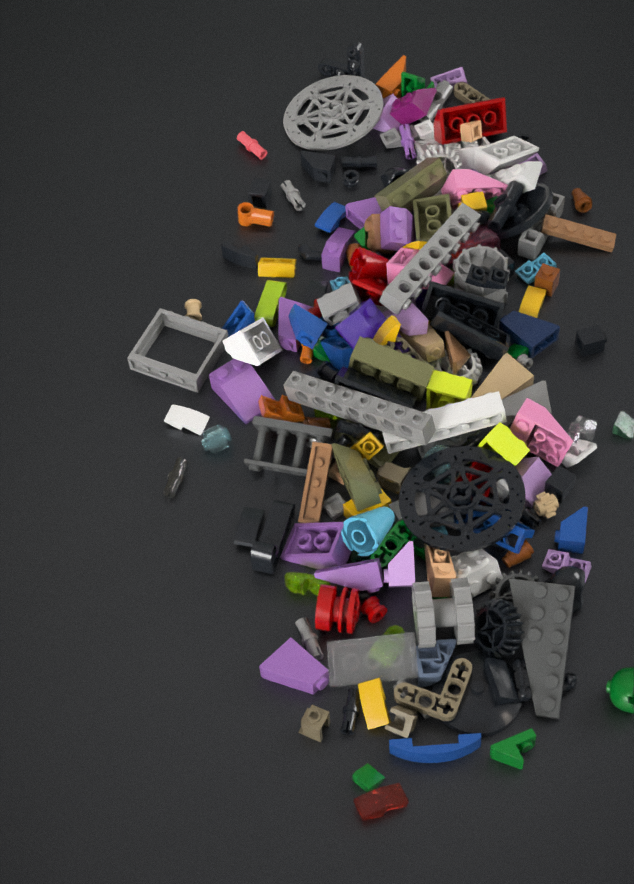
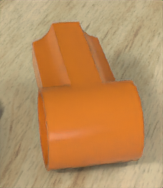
M248 202L239 204L238 222L240 225L250 226L252 224L272 226L274 211L254 208Z

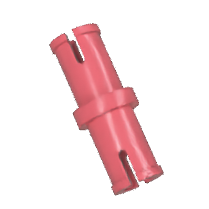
M244 131L238 134L237 140L246 147L247 151L254 153L260 160L267 156V150L261 147L256 139H252Z

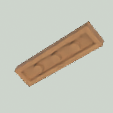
M547 214L544 216L541 233L611 253L614 249L616 234Z
M312 442L298 523H320L333 453L331 444Z

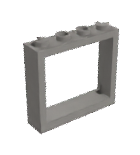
M160 308L127 357L130 369L198 393L225 350V345L222 341L228 338V332L221 329V327H215L206 322H200L188 316H182ZM164 326L215 343L196 374L145 357Z

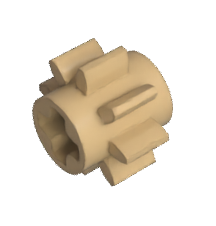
M545 491L536 495L537 500L533 502L536 514L538 516L543 515L547 519L555 516V511L559 508L555 495H549Z

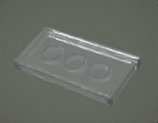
M414 632L327 642L329 682L331 687L356 685L379 677L381 682L418 678Z

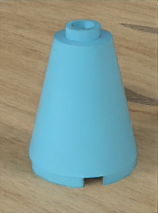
M383 506L349 517L344 521V526L341 530L343 542L349 550L358 552L359 556L371 555L377 550L395 523L394 512L390 508Z

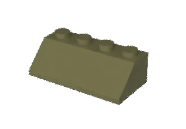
M427 157L374 196L382 212L389 206L406 208L411 213L414 211L413 200L432 197L442 189L446 182L447 172L440 158Z
M361 336L351 354L348 367L357 370L362 375H370L379 382L389 383L398 390L412 393L413 396L417 397L416 401L419 403L422 401L434 370V366H431L427 361H419L407 353L397 352L388 345H380L371 338H363Z

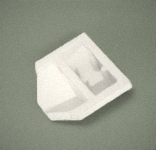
M569 435L573 443L561 463L567 468L575 465L597 449V445L587 440L575 439Z

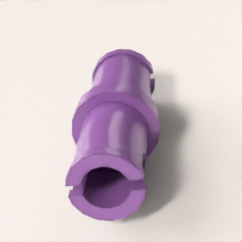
M402 124L399 126L402 138L401 145L404 147L405 158L411 160L410 153L412 159L417 156L414 148L415 140L411 135L410 125L405 124L406 130H404Z

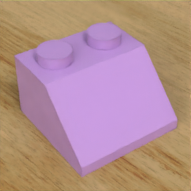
M409 541L390 561L388 569H384V582L388 583L389 588L412 587V583H415L413 541Z

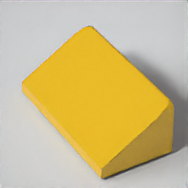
M260 258L258 262V276L293 278L295 276L297 259Z

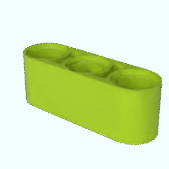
M267 280L255 312V322L264 318L267 325L274 328L279 316V298H285L287 283Z

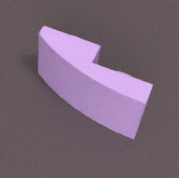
M548 549L542 568L550 573H554L562 566L580 568L585 572V583L592 567L590 561L570 558L567 552Z

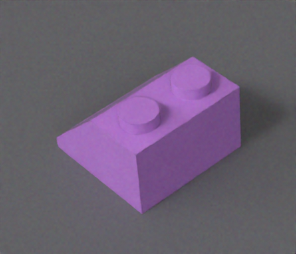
M389 206L380 213L381 249L398 251L401 247L416 241L415 219L406 208Z

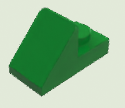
M531 728L491 745V759L523 769L524 760L520 751L525 753L535 746V732Z

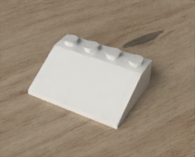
M482 137L474 142L459 141L442 145L432 138L415 141L414 148L417 160H422L420 154L425 156L426 149L431 152L432 146H435L436 150H438L439 145H442L443 150L448 146L450 151L455 150V155L458 154L460 156L458 161H462L463 165L460 166L462 169H474L475 149L488 145L490 142L486 137ZM447 158L446 168L452 171V162Z

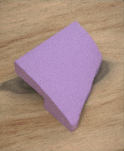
M411 303L406 311L402 310L398 315L391 310L383 312L387 319L391 315L397 318L401 324L399 330L408 336L427 334L428 319L413 303Z

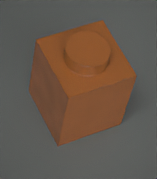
M543 263L535 276L534 287L546 289V295L552 297L559 284L560 269Z

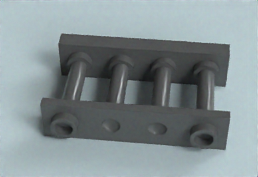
M254 416L252 424L259 431L253 460L244 459V463L252 471L260 472L261 469L306 477L307 469L300 468L305 440L308 437H313L319 443H327L328 440L334 441L335 432L330 428ZM269 430L277 431L276 434H278L272 463L261 461L266 433H269ZM289 434H294L298 438L292 467L280 465L285 439Z

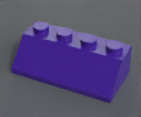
M368 299L350 312L335 326V329L354 350L360 336L373 339L387 318L374 302ZM394 342V350L399 349L402 353L409 351L408 349L403 351L400 348L401 342Z

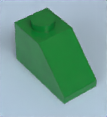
M406 72L401 73V98L409 92L412 93L417 89H425V78Z

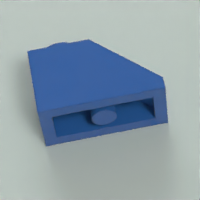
M294 304L288 317L295 338L304 346L313 349L328 323Z
M338 335L322 339L321 345L332 366L338 370H341L342 367L348 368L353 349L345 339Z
M582 507L561 522L560 530L555 531L554 542L558 543V551L583 554L588 507Z

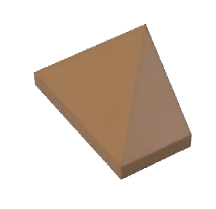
M446 331L444 344L452 374H457L471 357V354L449 331Z

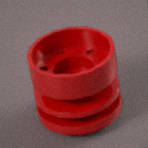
M321 584L316 605L315 629L331 631L334 622H337L338 632L343 633L346 623L347 633L353 634L360 615L359 589L352 588L349 598L347 587L343 588L341 596H337L336 586Z

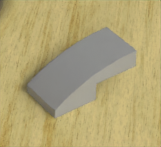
M410 125L412 137L415 141L420 140L413 125ZM395 127L380 134V138L386 148L402 147L400 130L397 131Z

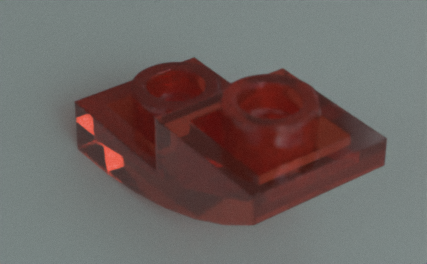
M395 783L360 795L353 802L362 820L383 817L387 810L404 808L409 801L400 783Z

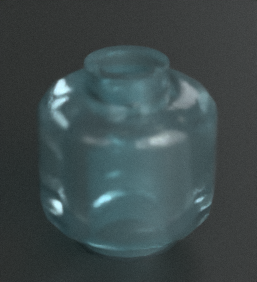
M218 424L203 432L204 439L201 440L206 451L210 450L213 454H216L230 447L232 437L226 426L222 427Z

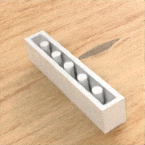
M499 391L424 411V413L432 415L436 429L428 443L494 426L499 422H507ZM382 431L388 454L422 445Z

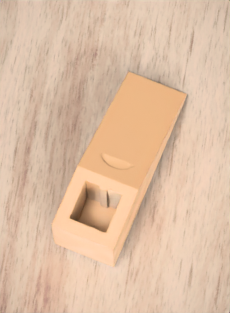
M424 543L427 581H429L432 597H450L449 583L451 579L457 578L450 552L433 548Z

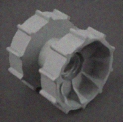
M478 244L477 247L462 249V253L458 258L453 260V271L455 272L452 287L494 301L507 303L508 292H505L506 287L505 289H489L465 283L471 264L487 270L494 266L510 272L507 270L508 257H504L497 251V247L493 249L481 246V244Z
M467 577L451 579L449 583L450 598L432 600L429 581L412 583V604L418 648L435 647L436 628L452 626L457 645L474 643V612Z

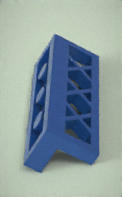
M474 511L473 519L481 517L487 512ZM453 514V515H454V523L458 524V520H457V518H456V515ZM466 514L467 518L463 520L464 524L468 522V514ZM493 515L483 522V527L479 529L474 528V533H480L490 528L502 516ZM518 522L508 534L519 536L515 547L509 544L508 535L503 538V541L499 540L495 544L519 554L525 538H532L535 530Z

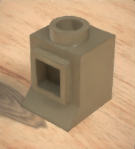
M386 462L384 466H380L377 472L380 487L400 494L403 481L411 471V467L403 468L391 462Z
M400 704L391 707L390 712L396 714L394 722L386 724L385 729L408 738L409 733L414 731L418 719L417 711Z
M311 705L310 708H307L301 719V728L298 733L321 742L323 739V725L329 727L331 724L329 711Z

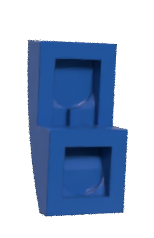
M333 202L318 218L315 227L331 233L339 227L340 220L346 216V207Z

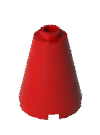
M363 247L356 248L352 253L349 264L352 266V272L349 271L350 282L352 283L354 279L364 278L380 279L388 282L386 263L390 259Z

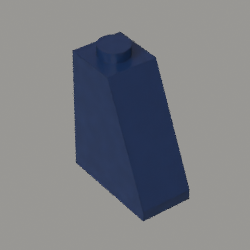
M517 311L504 315L499 321V329L511 335L510 342L512 344L527 347L529 349L528 358L531 359L559 339L560 327L558 325Z

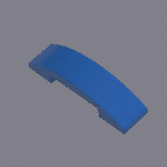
M481 733L458 735L457 743L413 746L412 738L389 740L390 754L404 760L419 763H440L455 760L481 747Z

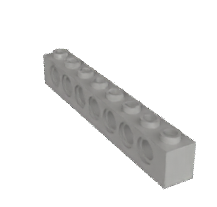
M462 203L385 288L379 303L397 315L402 310L406 311L412 303V298L417 299L422 292L421 288H426L432 280L431 277L433 275L436 277L442 269L441 265H446L452 257L451 254H456L461 247L460 244H465L469 239L470 232L474 233L480 225L478 220L481 215Z
M293 371L283 384L289 401L361 423L425 446L436 431L433 417L430 414Z

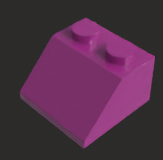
M417 89L412 93H407L400 99H396L392 103L390 115L401 125L403 124L404 127L405 124H411L426 116L437 89Z

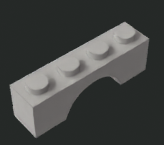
M552 192L553 202L546 214L560 218L563 213L565 196ZM544 216L530 229L523 232L518 242L517 255L533 261L536 259L549 235L541 233Z

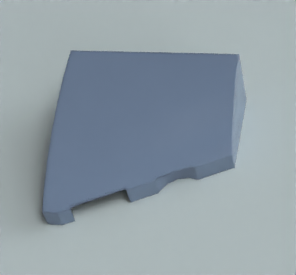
M456 639L436 640L435 647L418 648V646H413L418 687L430 686L441 680L456 647Z

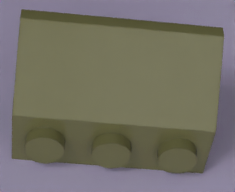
M336 443L331 444L340 476L357 511L381 503L379 494H382L379 483L375 482L376 479L373 471L369 470L367 459H362L359 451Z

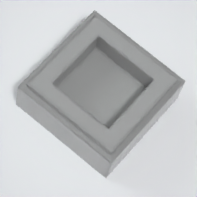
M336 493L324 501L323 509L332 520H335L344 514L343 504L346 501L339 493Z

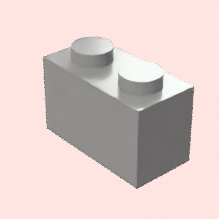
M351 282L317 299L322 316L330 326L342 321L362 303L358 291Z

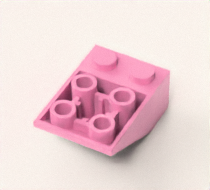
M453 169L441 192L442 195L449 194L452 208L457 209L458 203L461 201V195L483 191L485 200L502 195L508 185L471 169Z
M402 247L386 263L388 284L394 280L420 250ZM441 265L442 269L436 277L434 275L431 277V281L446 285L454 276V271Z
M526 398L510 430L518 439L525 442L526 446L530 449L529 452L558 467L572 445L573 440L545 407Z

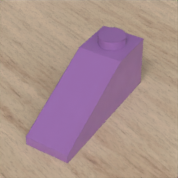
M340 227L336 229L327 240L321 254L322 269L335 272L341 271L347 256V247L352 244L354 234H356L355 230Z
M379 558L318 569L314 573V577L349 588H356L360 591L367 590L368 593L379 591L380 587H383L385 583Z

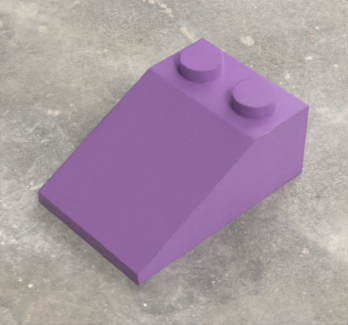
M232 359L209 374L211 388L245 424L252 421L254 416L261 415L258 404L261 395L275 400L249 363Z
M344 522L294 523L280 558L315 569L347 564L351 550L345 545L341 535Z

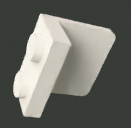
M483 549L463 552L451 557L456 577L468 578L472 598L490 589L492 584L497 585L496 577L503 579L498 561Z

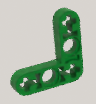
M403 520L398 521L393 526L377 550L369 558V560L379 558L383 553L385 556L382 562H380L382 571L386 569L401 548L409 542L408 538L412 533L408 530ZM402 528L406 529L403 534L399 533ZM413 535L410 541H413L414 553L426 561L425 547L418 548L414 544V540L417 538ZM388 541L395 543L396 549H387L385 543Z

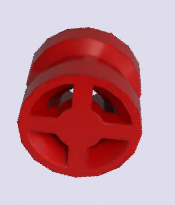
M376 596L368 598L360 608L364 615H368V620L371 623L380 621L388 611L384 605L379 603L380 600Z

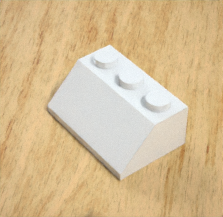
M516 136L475 149L474 170L483 175L500 171L501 169L526 161L539 151V147Z
M527 161L485 176L507 185L511 181L521 183L524 186L523 193L535 189L543 164L541 161Z
M264 318L257 320L222 341L225 345V350L232 358L256 366L282 351L281 346Z

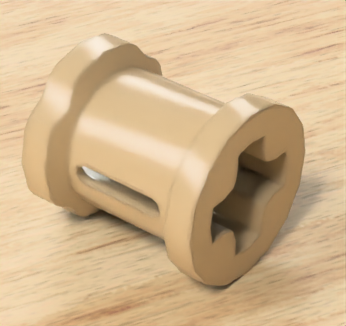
M197 299L187 300L185 302V309L187 310L185 316L201 321V302Z

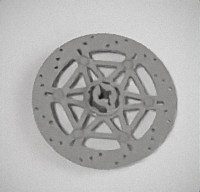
M340 75L322 79L300 91L289 103L283 118L285 132L292 142L309 150L325 151L350 145L364 137L375 127L383 112V97L379 88L373 82L359 76ZM334 87H343V88L340 89V90H336V91H332V92H328V93H323V94H320V93H319V92L324 91V90H326V89H330V88H334ZM356 88L363 91L369 99L362 101L352 92L353 89ZM336 96L333 100L327 99L328 97ZM349 97H352L356 101L347 103ZM311 99L312 101L304 114L297 116L303 104ZM314 105H317L319 109L311 112ZM370 109L364 121L356 126L355 123L363 110ZM356 112V114H355V116L353 117V119L350 120L347 115H350V114H353V113ZM345 119L348 124H344L342 121ZM319 122L317 128H315L310 123ZM305 124L314 134L311 137L305 135L299 130L298 125ZM335 124L339 126L338 128L330 129ZM343 131L348 132L338 137L323 139L326 135Z

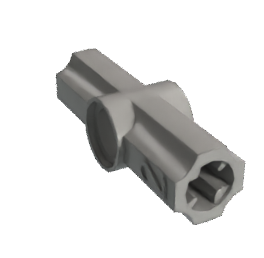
M443 80V82H439L435 88L437 91L427 115L419 119L421 122L429 119L432 122L438 109H443V104L453 91V86L448 81Z

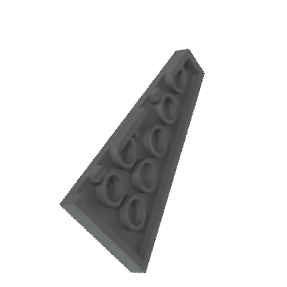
M509 579L514 607H518L517 613L522 614L520 621L524 623L522 630L525 633L521 634L523 639L521 643L535 714L537 717L559 719L575 586Z

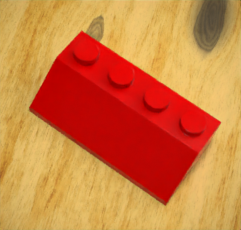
M505 97L438 109L433 123L435 141L442 145L462 141L460 125L481 120L482 137L507 132Z

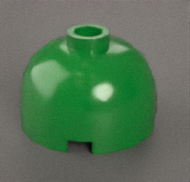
M625 667L618 670L613 675L612 680H608L606 691L610 693V699L615 707L621 711L633 714L634 667Z

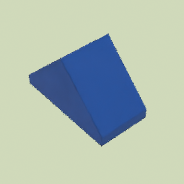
M241 300L221 329L227 330L228 337L232 336L255 322L254 312L245 301Z

